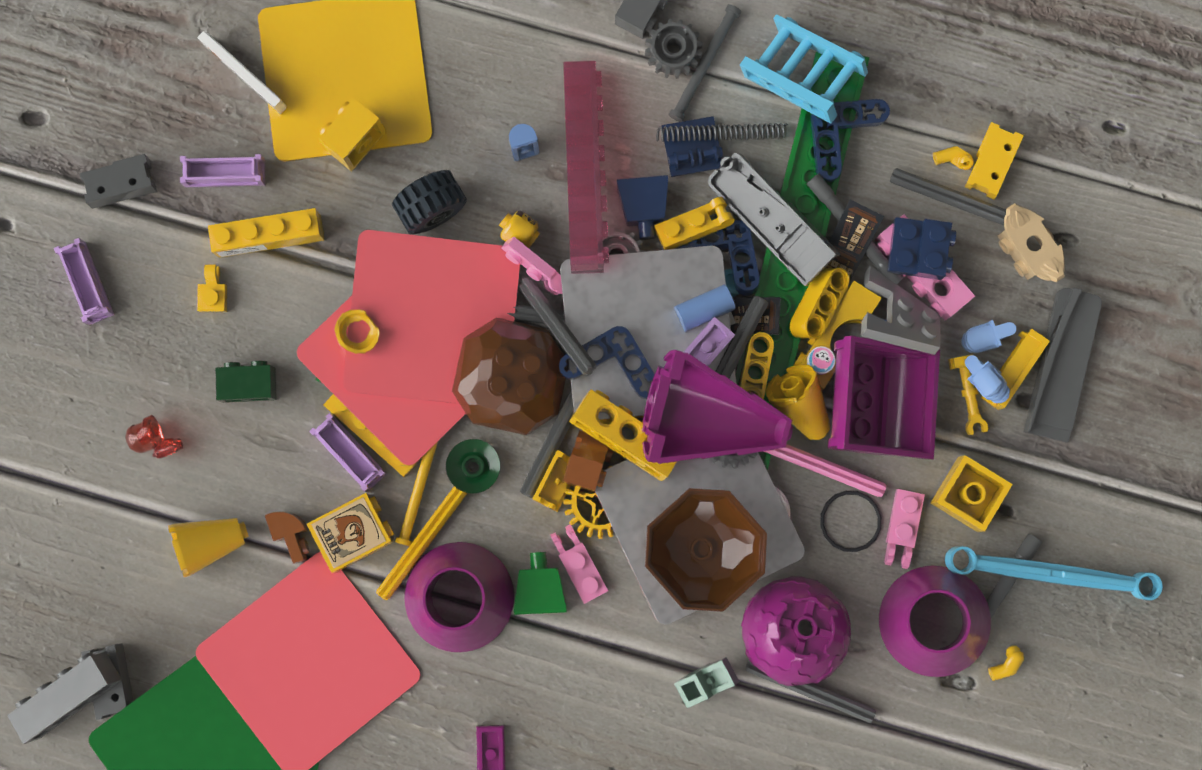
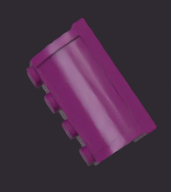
M845 336L843 340L836 341L834 343L836 369L831 438L828 439V448L865 454L934 460L940 350L933 355L856 336Z

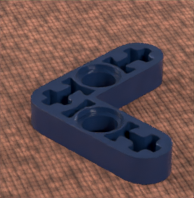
M870 99L834 102L837 117L832 124L826 121V130L820 132L817 129H822V119L811 114L816 174H820L827 183L834 182L842 171L838 129L882 125L890 115L889 105L884 100ZM862 107H865L864 113L872 112L874 107H878L879 111H883L879 119L876 118L875 114H867L865 120H862ZM847 108L854 109L858 115L855 121H847L843 117V111ZM824 136L830 137L834 143L833 148L829 150L822 149L819 145V139ZM835 154V157L831 156L829 160L830 167L836 170L829 176L827 171H822V169L826 166V157Z
M735 220L732 225L714 232L719 236L718 241L714 243H709L704 237H701L699 240L700 244H697L696 239L689 242L687 246L682 245L674 248L716 246L720 250L728 249L736 291L743 296H750L757 292L760 277L751 230L742 220ZM734 230H739L742 233V237L737 238ZM723 231H726L727 240L723 241ZM740 252H744L750 256V260L747 263H739L736 261L735 256ZM747 270L748 279L751 282L750 287H746V284L743 283V272Z
M623 326L613 327L582 345L586 352L594 345L602 348V358L593 360L596 367L615 357L635 393L640 398L647 399L648 392H641L640 390L642 386L640 378L638 377L634 381L632 376L638 375L646 369L648 373L643 374V377L647 382H651L655 374L627 328ZM616 332L619 335L625 334L624 344L627 349L630 345L634 348L624 353L622 357L618 354V352L623 351L620 344L612 343L614 333ZM568 354L561 359L559 370L563 377L576 379L584 375L577 367V372L574 374L571 371L566 372L564 370L567 367V360L573 362ZM635 355L640 359L641 366L637 370H629L626 367L625 360L628 356Z

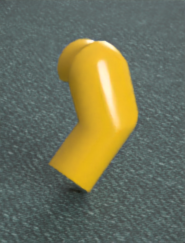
M958 146L933 152V160L936 165L950 162L960 169L968 170L974 164L972 155Z
M1013 645L1006 649L1007 659L1003 664L988 668L992 681L1013 676L1017 673L1024 661V653L1021 652L1018 646Z

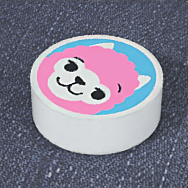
M816 347L808 354L807 365H810L818 375H823L834 367L835 356L827 347Z

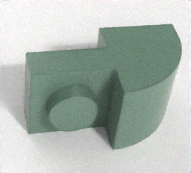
M727 657L691 672L674 684L686 707L689 708L721 691L735 686L740 681Z

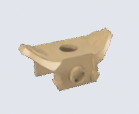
M1015 203L1006 208V215L1004 217L1005 230L998 235L1000 239L999 245L1015 261L1014 267L1018 274L1022 277L1025 276L1027 280L1035 275L1043 280L1054 282L1064 278V251L1061 244L1057 246L1052 233L1042 224L1044 218L1034 211ZM1034 236L1041 246L1040 250H1030L1027 247V239Z

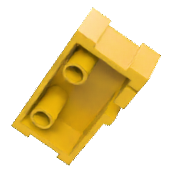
M991 122L976 154L978 159L965 188L969 190L974 188L986 193V197L995 200L1024 135L1017 132L1014 134L999 128L1000 125Z

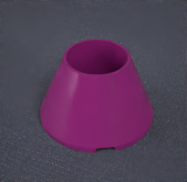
M467 542L444 544L426 553L413 567L405 587L406 613L415 631L432 646L449 652L473 651L493 641L507 625L514 605L513 583L502 561L484 547ZM452 570L463 571L471 575L479 584L482 592L480 611L471 622L466 624H452L445 621L439 616L433 605L432 595L435 584L444 574Z
M924 566L903 574L889 587L880 606L879 629L887 650L902 666L920 675L943 677L966 669L979 658L990 636L991 615L982 591L966 575L953 573L943 566ZM930 593L949 597L956 603L962 615V629L957 639L950 645L939 649L923 646L916 640L910 628V613L913 606L920 598Z

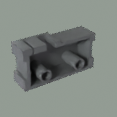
M145 154L115 161L109 166L80 173V178L85 184L87 193L84 194L86 204L93 209L157 192L156 185L150 175L149 169H152L150 159Z
M123 643L106 646V649L101 651L97 648L81 652L82 656L89 652L94 654L106 652L122 679L121 682L93 701L96 720L110 717V714L118 713L133 702Z

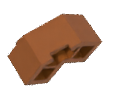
M579 430L563 483L593 492L596 491L597 486L602 488L607 473L602 468L604 462L610 463L613 450L586 432Z

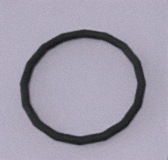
M846 490L835 494L825 503L821 512L820 526L824 537L833 547L844 552H858L868 548L877 540L881 531L882 516L878 505L868 495L859 491ZM844 495H858L867 499L874 507L878 517L877 530L873 538L865 545L857 548H845L836 544L828 536L824 526L825 513L828 506L836 498Z

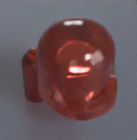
M153 415L145 417L143 422L131 425L126 430V443L134 452L145 453L154 449L152 456L161 459L183 449V442L180 438L174 440L173 438L163 437L159 423Z

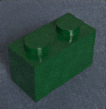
M252 361L251 366H240L239 362H226L224 367L215 368L217 401L229 403L276 400V368L267 365V361Z

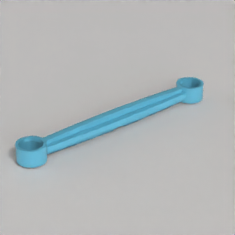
M963 546L952 547L945 556L947 568L956 574L965 575L973 570L1055 584L1131 592L1134 597L1142 600L1158 598L1163 589L1161 579L1156 574L1148 572H1138L1133 576L1049 562L977 555L972 549ZM959 550H964L969 557L968 566L963 570H958L953 564V557ZM1147 576L1151 579L1153 588L1149 595L1143 596L1139 590V583L1143 577Z

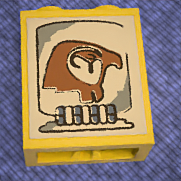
M364 493L307 523L331 573H336L393 543L391 536L395 534L388 520L383 522L378 512L382 511V508L375 496L370 498L369 494Z

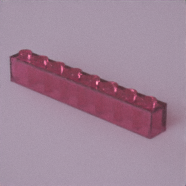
M596 61L563 62L571 274L604 273V263H609V248L603 247V238L608 237L607 221H602V212H607L606 195H601V186H606L605 170H600V161H605L604 145H599V136H604L603 120H598V111H603L602 95H597V87H602L601 70L596 71Z

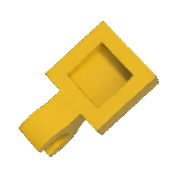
M205 265L204 276L206 284H198L197 311L227 312V285L219 284L220 267Z

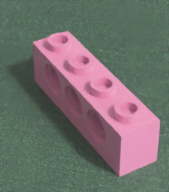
M905 214L900 217L908 219ZM893 224L875 239L878 243L876 246L885 257H888L890 253ZM953 270L950 273H946L942 280L901 274L903 277H908L913 283L912 288L915 293L921 298L925 297L931 304L929 307L944 320L950 318L975 297ZM935 284H942L945 287V296H940L935 292Z

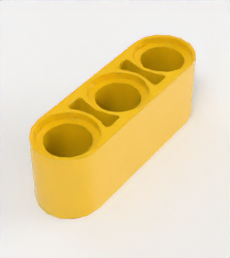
M824 268L809 284L790 322V331L794 337L819 338L824 334L849 285V275L845 269Z
M759 332L754 334L747 344L739 386L747 392L755 393L764 400L774 341L769 334ZM755 340H763L767 345V351L764 353L757 352L753 347V342ZM749 367H759L762 371L761 379H752L748 374Z

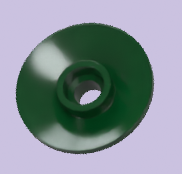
M478 439L464 440L455 445L449 452L446 459V473L450 482L458 490L470 494L481 493L493 486L498 479L500 459L495 449L487 442ZM470 463H477L479 469L476 472L469 471L468 466Z

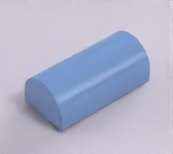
M518 124L511 129L509 142L514 161L529 158L540 153L538 139L531 126Z
M724 284L674 306V309L684 331L687 332L711 321L714 317L718 318L734 311L735 304L727 286Z

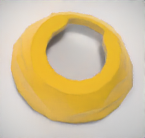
M360 309L342 313L334 329L340 346L355 354L366 353L372 350L377 344L380 334L379 328L367 315L366 311ZM364 320L370 327L367 338L361 343L350 341L346 334L347 327L353 322Z

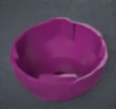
M790 576L772 581L766 586L761 587L745 607L741 626L746 655L755 667L779 684L799 686L818 683L832 675L843 663L851 642L850 618L842 601L828 587L818 582V580L802 576ZM801 620H807L811 623L812 632L809 636H803L799 633L798 624Z

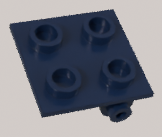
M714 116L661 125L662 129L664 126L667 128L670 126L673 128L675 126L678 128L683 126L684 128L686 125L688 127L692 125L694 128L696 125L699 127L701 125L704 127L709 125L711 127L712 125L715 126ZM686 128V140L683 141L681 129L680 141L677 140V130H675L674 142L672 141L671 129L670 141H667L665 129L664 143L671 177L721 168L720 163L723 152L722 148L719 147L718 136L717 140H714L713 128L711 141L709 140L708 128L706 141L704 140L703 128L701 131V141L698 140V129L696 130V140H693V130L691 129V140L688 141Z

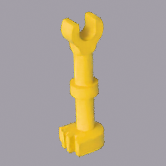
M966 355L948 359L950 370L959 368L963 385L961 394L962 397H965L968 410V422L965 429L968 435H973V425L975 423L981 426L982 432H988V424L979 413L976 399L978 390L967 380L971 376V372L965 366V359L970 356Z

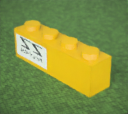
M316 208L208 225L211 252L219 258L325 241L321 214Z

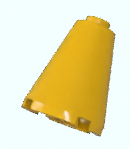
M800 364L787 368L786 371L788 373L782 377L778 374L773 377L766 388V396L769 402L777 410L792 420V424L807 439L820 440L824 438L829 432L831 425L817 372L810 365Z
M237 518L168 525L169 533H171L173 538V547L184 578L195 574L245 545L244 539L249 537L245 523H239Z

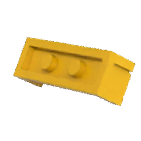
M1030 329L1029 332H1019L1020 341L999 370L1010 389L1007 401L993 403L991 400L981 396L982 400L997 410L1007 406L1050 342L1033 329Z

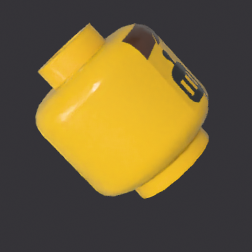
M517 211L514 215L508 213L499 225L503 228L500 233L503 241L506 242L508 239L515 237L528 248L531 247L540 234L537 231L539 224L523 211Z

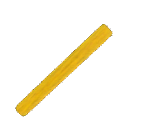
M455 486L452 488L377 589L376 593L384 600L391 598L467 493L458 490Z

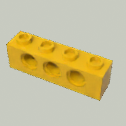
M590 389L569 422L658 480L663 481L666 479L677 461L659 464L646 460L642 443L644 441L647 442V434L642 432L643 420L639 421L633 417V412L628 408L611 403L609 401L610 398L605 393ZM600 412L607 413L611 420L610 424L601 423L598 414ZM623 427H628L633 431L634 437L632 440L626 439L622 435Z

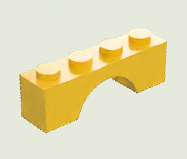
M853 281L846 289L824 334L819 338H810L807 343L811 347L806 354L800 353L794 362V366L800 364L807 365V356L816 347L823 346L831 350V338L835 330L848 323L862 324L864 316L867 312L873 313L881 297ZM836 362L831 371L818 375L822 390L835 373Z

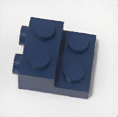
M895 217L887 272L942 280L946 273L951 272L953 257H948L949 246L953 247L956 241V230H952V223L930 219L920 221Z

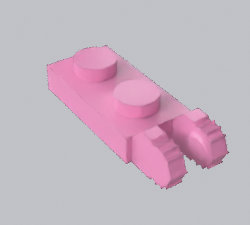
M512 237L504 243L501 249L506 252L505 256L511 262L517 265L520 263L527 269L526 273L536 281L541 280L544 284V289L550 292V294L556 296L562 294L561 275L517 238Z
M896 489L886 538L887 549L884 561L886 565L891 566L895 558L896 545L904 546L901 567L904 569L909 568L912 548H915L925 494Z
M570 524L565 527L566 533L572 539L575 547L565 551L559 535L555 532L550 536L560 553L558 555L585 604L606 593L608 589L583 542L580 543Z

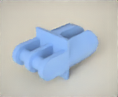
M993 320L974 326L963 334L961 339L962 347L969 353H981L1002 346L1000 340L1015 334L1016 326L1012 322L995 326Z
M968 356L965 359V366L972 375L967 380L987 400H991L993 403L1007 401L1010 389L1007 386L1006 380L1000 374L1001 372L989 361L984 364L976 356Z

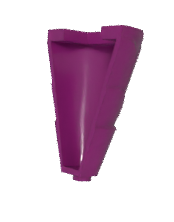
M671 350L664 356V361L667 362L664 367L658 366L644 411L642 432L647 434V442L644 441L642 445L648 462L662 464L696 458L706 459L734 453L745 455L786 447V443L790 440L793 432L792 420L755 393L745 391L726 376L718 374L689 353Z

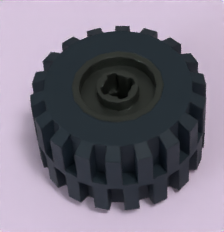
M441 170L427 174L406 186L395 197L392 206L409 234H420L432 230L454 217L464 207L467 198L451 171Z

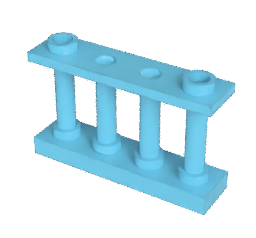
M776 14L773 19L779 33L760 59L754 61L745 56L740 63L744 77L832 124L837 117L833 100L854 71L863 76L868 74L865 58L856 51L849 52L800 27L790 17L783 18ZM788 37L799 42V46L781 71L774 72L768 68V64ZM809 49L822 54L803 82L797 84L790 80L789 76ZM831 60L843 65V69L825 94L818 95L812 92V86Z

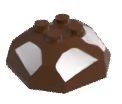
M495 318L463 338L452 392L472 424L527 435L559 414L566 378L560 373L559 363L565 354L549 329ZM569 360L566 361L567 367L564 368L566 372L568 371Z
M689 488L647 526L645 567L682 609L723 612L765 574L767 533L730 491Z

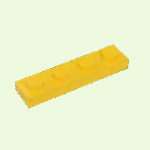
M334 394L323 404L403 477L422 459L421 457L413 465L403 464Z

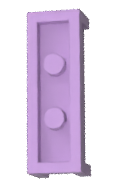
M255 154V157L188 159L186 156H180V162L183 164V177H180V183L184 187L265 186V159L261 154Z
M77 238L72 244L62 248L59 246L55 247L54 251L61 258L83 314L81 317L82 322L91 325L113 316L114 312L86 242Z
M714 317L684 352L689 353L706 366H709L735 334Z
M329 413L325 416L327 419L316 429L312 428L309 432L361 486L360 488L364 492H368L387 473L337 418Z

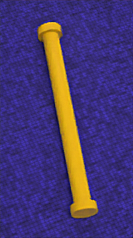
M438 442L422 456L399 537L395 539L396 543L410 546L412 543L410 541L411 533Z

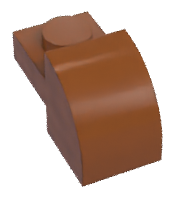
M273 512L265 515L273 541L285 540L293 564L308 560L307 553H310L308 543L305 537H300L301 533L309 531L305 521L299 516L287 512Z

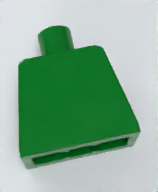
M546 552L530 553L531 569H522L518 573L514 615L567 612L559 568H547Z

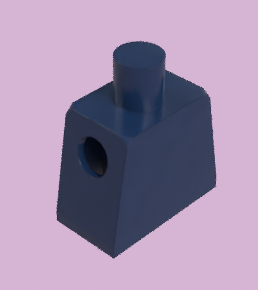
M668 175L617 179V191L626 225L629 227L638 226L640 240L654 239V224L665 221Z

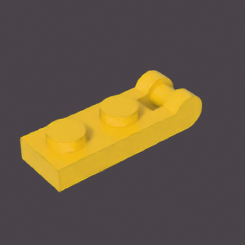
M717 197L706 205L654 225L664 250L677 248L732 225L735 220L731 212H727V204L724 198ZM716 213L718 218L711 220L710 215Z

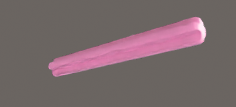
M786 444L785 448L764 451L877 497H882L885 493V483Z

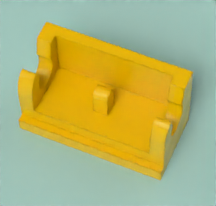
M559 450L556 451L533 497L534 501L556 512L559 511L567 495L564 493L565 489H570L571 485L563 483L570 459L569 456Z

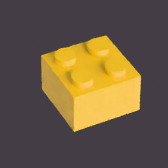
M355 97L351 102L347 101L341 106L338 111L339 116L332 123L328 122L322 128L321 136L318 138L327 152L351 172L386 133L379 117Z
M966 455L957 457L930 503L976 532H985L1013 484Z

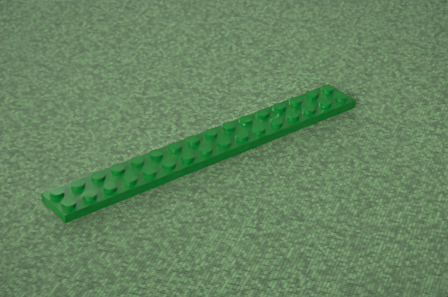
M815 52L812 68L822 54ZM863 56L866 66H868L870 57ZM831 60L812 86V92L818 95L825 94L844 66ZM854 71L833 101L859 100L865 76ZM801 108L780 194L791 202L825 237L831 211L806 184L817 174L811 129L812 113ZM852 108L845 109L843 117L847 121H854L856 111ZM823 119V127L821 130L817 129L818 132L826 130V121ZM852 128L838 129L842 167ZM824 136L819 139V145L822 149L829 150L833 148L834 143L830 137ZM835 154L826 157L827 163L825 168L822 169V171H827L829 176L836 170L830 167L829 160L831 156L835 157ZM841 173L834 182L827 183L834 191L835 196ZM766 247L759 275V288L754 296L781 297L779 335H770L774 341V349L768 374V385L777 374L782 377L788 373L786 371L787 368L794 366L800 338L792 335L790 322L808 286H804L772 251ZM755 340L753 342V347L757 352L764 353L767 351V345L763 340ZM746 348L739 362L737 363L735 371L736 384L738 386L740 383ZM757 366L749 367V376L754 380L761 379V369ZM765 390L764 400H765L767 403H769L770 405H772V404L769 402L768 397L766 396V390ZM764 451L758 452L766 470H768L771 454Z

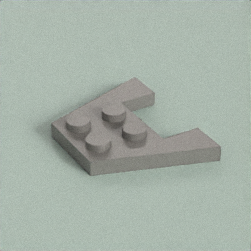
M869 266L864 274V287L887 299V321L867 312L862 320L861 337L935 355L940 349V316L938 313L889 280L875 268Z

